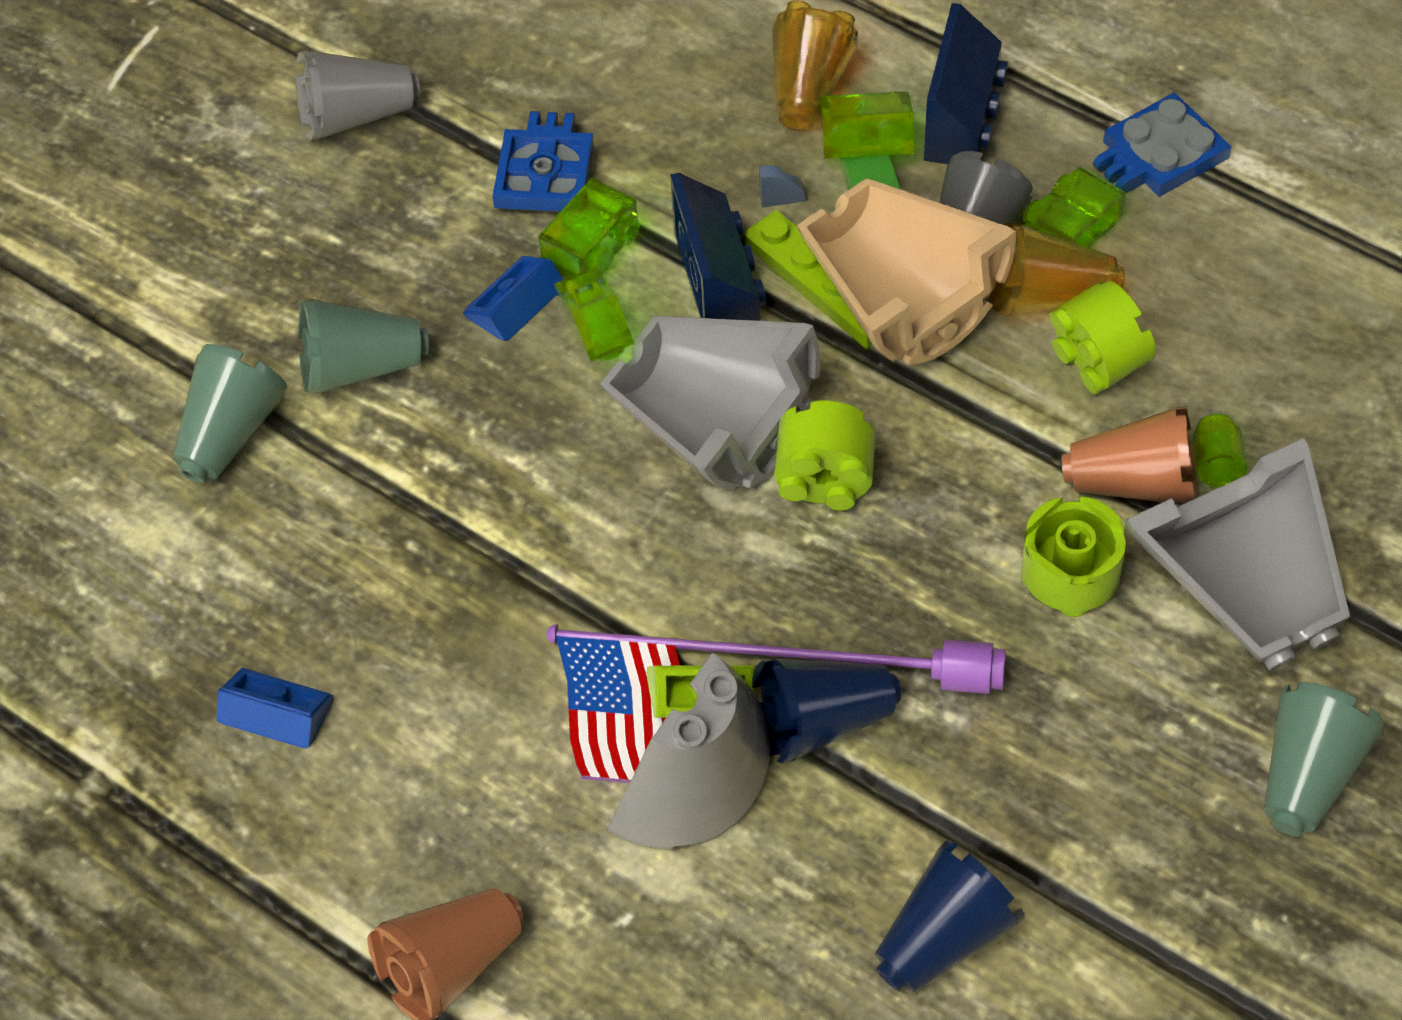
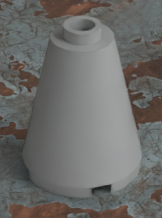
M315 51L299 52L296 64L305 63L304 75H296V92L302 125L311 124L312 130L305 134L309 140L322 139L409 110L413 106V101L420 97L418 76L416 73H411L407 65Z

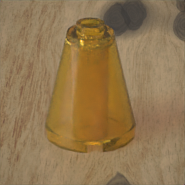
M1005 223V226L1016 231V245L1013 262L1006 282L1000 283L997 281L991 292L994 311H999V315L1014 316L1054 310L1102 280L1103 284L1109 280L1113 281L1123 289L1125 280L1124 268L1118 266L1116 257L1021 223Z

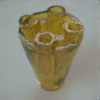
M795 0L788 2L786 10L780 12L774 19L772 37L776 109L779 114L778 121L782 126L794 131H808L812 129L814 122L820 118L858 46V31L854 28L855 18L850 13L845 11L828 12L823 9L812 8L811 5L804 1Z

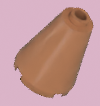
M1187 406L1176 407L1071 443L1070 453L1062 454L1064 482L1073 483L1075 491L1080 493L1165 502L1172 498L1175 504L1182 505L1196 499V466L1194 447L1191 444V438L1188 436L1187 431L1191 430Z
M495 888L380 923L368 935L369 954L380 981L390 976L399 991L390 997L411 1020L436 1019L520 935L523 912L519 903L511 894H504Z

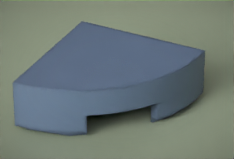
M759 166V195L762 208L806 201L804 187L798 176L782 172L781 167Z

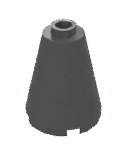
M965 151L953 155L946 167L939 203L1011 228L1031 203L1033 197L1030 196L1033 189L1031 182L1022 172L1001 159L997 158L995 165L980 161L983 155L980 152Z

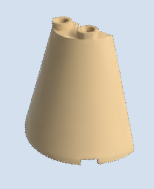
M868 178L844 192L838 198L834 212L828 214L823 209H820L797 225L799 234L874 347L893 362L895 360H902L908 365L924 363L943 355L959 344L976 328L993 306L987 299L997 281L1000 283L1006 282L1013 262L1016 245V231L1008 226Z

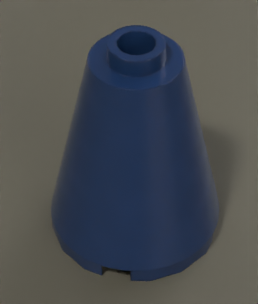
M767 659L760 661L756 665L752 677V688L761 687L762 702H760V705L764 711L769 729L770 756L780 754L777 761L779 763L796 760L891 716L895 711L896 704L901 700V688L898 678L883 665Z
M946 840L938 848L875 952L876 957L881 962L875 970L897 992L904 986L912 992L919 990L1016 927L1025 917L1022 908L1013 912L1010 911L1007 905L1014 897L976 858L968 854L961 861L951 853L958 846L952 841Z

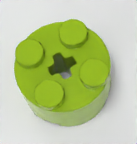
M1102 280L1049 313L1050 321L1057 334V338L1052 340V347L1056 355L1064 364H1069L1073 361L1081 370L1080 377L1083 384L1094 395L1153 360L1156 355L1155 341L1150 328L1142 333L1135 320L1142 315L1141 311L1132 298L1113 281L1109 280L1103 284Z
M812 401L810 409L797 413V406L788 409L780 418L774 475L779 485V495L789 501L804 500L812 503H826L833 510L843 511L852 508L855 505V499L864 495L872 485L876 439L874 423L872 422L869 425L864 421L865 413L857 407L837 401Z
M1080 496L1079 501H1063V497H1059L1045 502L1033 512L1027 523L1021 565L1022 582L1036 599L1051 608L1061 610L1068 617H1080L1086 614L1088 610L1101 606L1114 595L1121 581L1126 552V539L1122 520L1109 506L1090 497Z

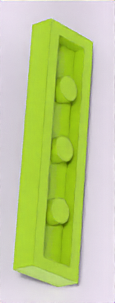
M776 209L744 231L743 245L749 244L752 252L865 349L873 345L799 234L794 223Z

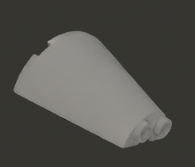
M653 316L633 341L632 359L628 363L618 360L599 385L609 396L710 483L733 491L735 487L742 485L752 488L775 473L778 429L782 415L788 409L797 406L796 413L810 409L812 401L808 400L807 397L811 378H819L820 373L819 344L813 325L807 323Z
M1304 438L1261 457L1251 472L1244 477L1176 507L1171 498L1128 518L1126 521V527L1131 536L1259 662H1264L1268 671L1275 670L1295 659L1296 655L1293 651L1308 643L1313 650H1317L1340 637L1336 627L1350 617L1310 449Z
M713 652L690 684L697 695L695 706L685 712L672 709L650 740L607 831L633 844L657 849H673L675 846L690 845L698 842L701 844L723 834L734 826L750 809L760 793L766 778L770 759V736L766 717L759 700L746 681Z

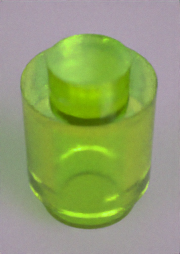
M1211 414L1203 417L1197 423L1196 430L1192 436L1197 476L1203 483L1220 488L1243 477L1246 473L1247 467L1242 434L1239 426L1228 415Z

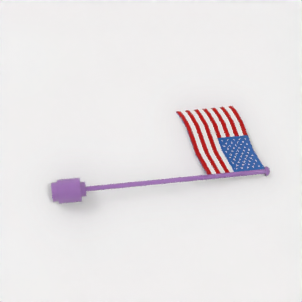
M558 624L550 626L547 630V639L553 644H558L567 679L570 742L576 766L582 779L630 783L650 740L666 719L654 718L647 680V667L680 666L676 649L931 669V679L941 680V690L990 694V689L1003 690L1006 649L994 648V643L945 639L943 649H933L932 659L559 630Z

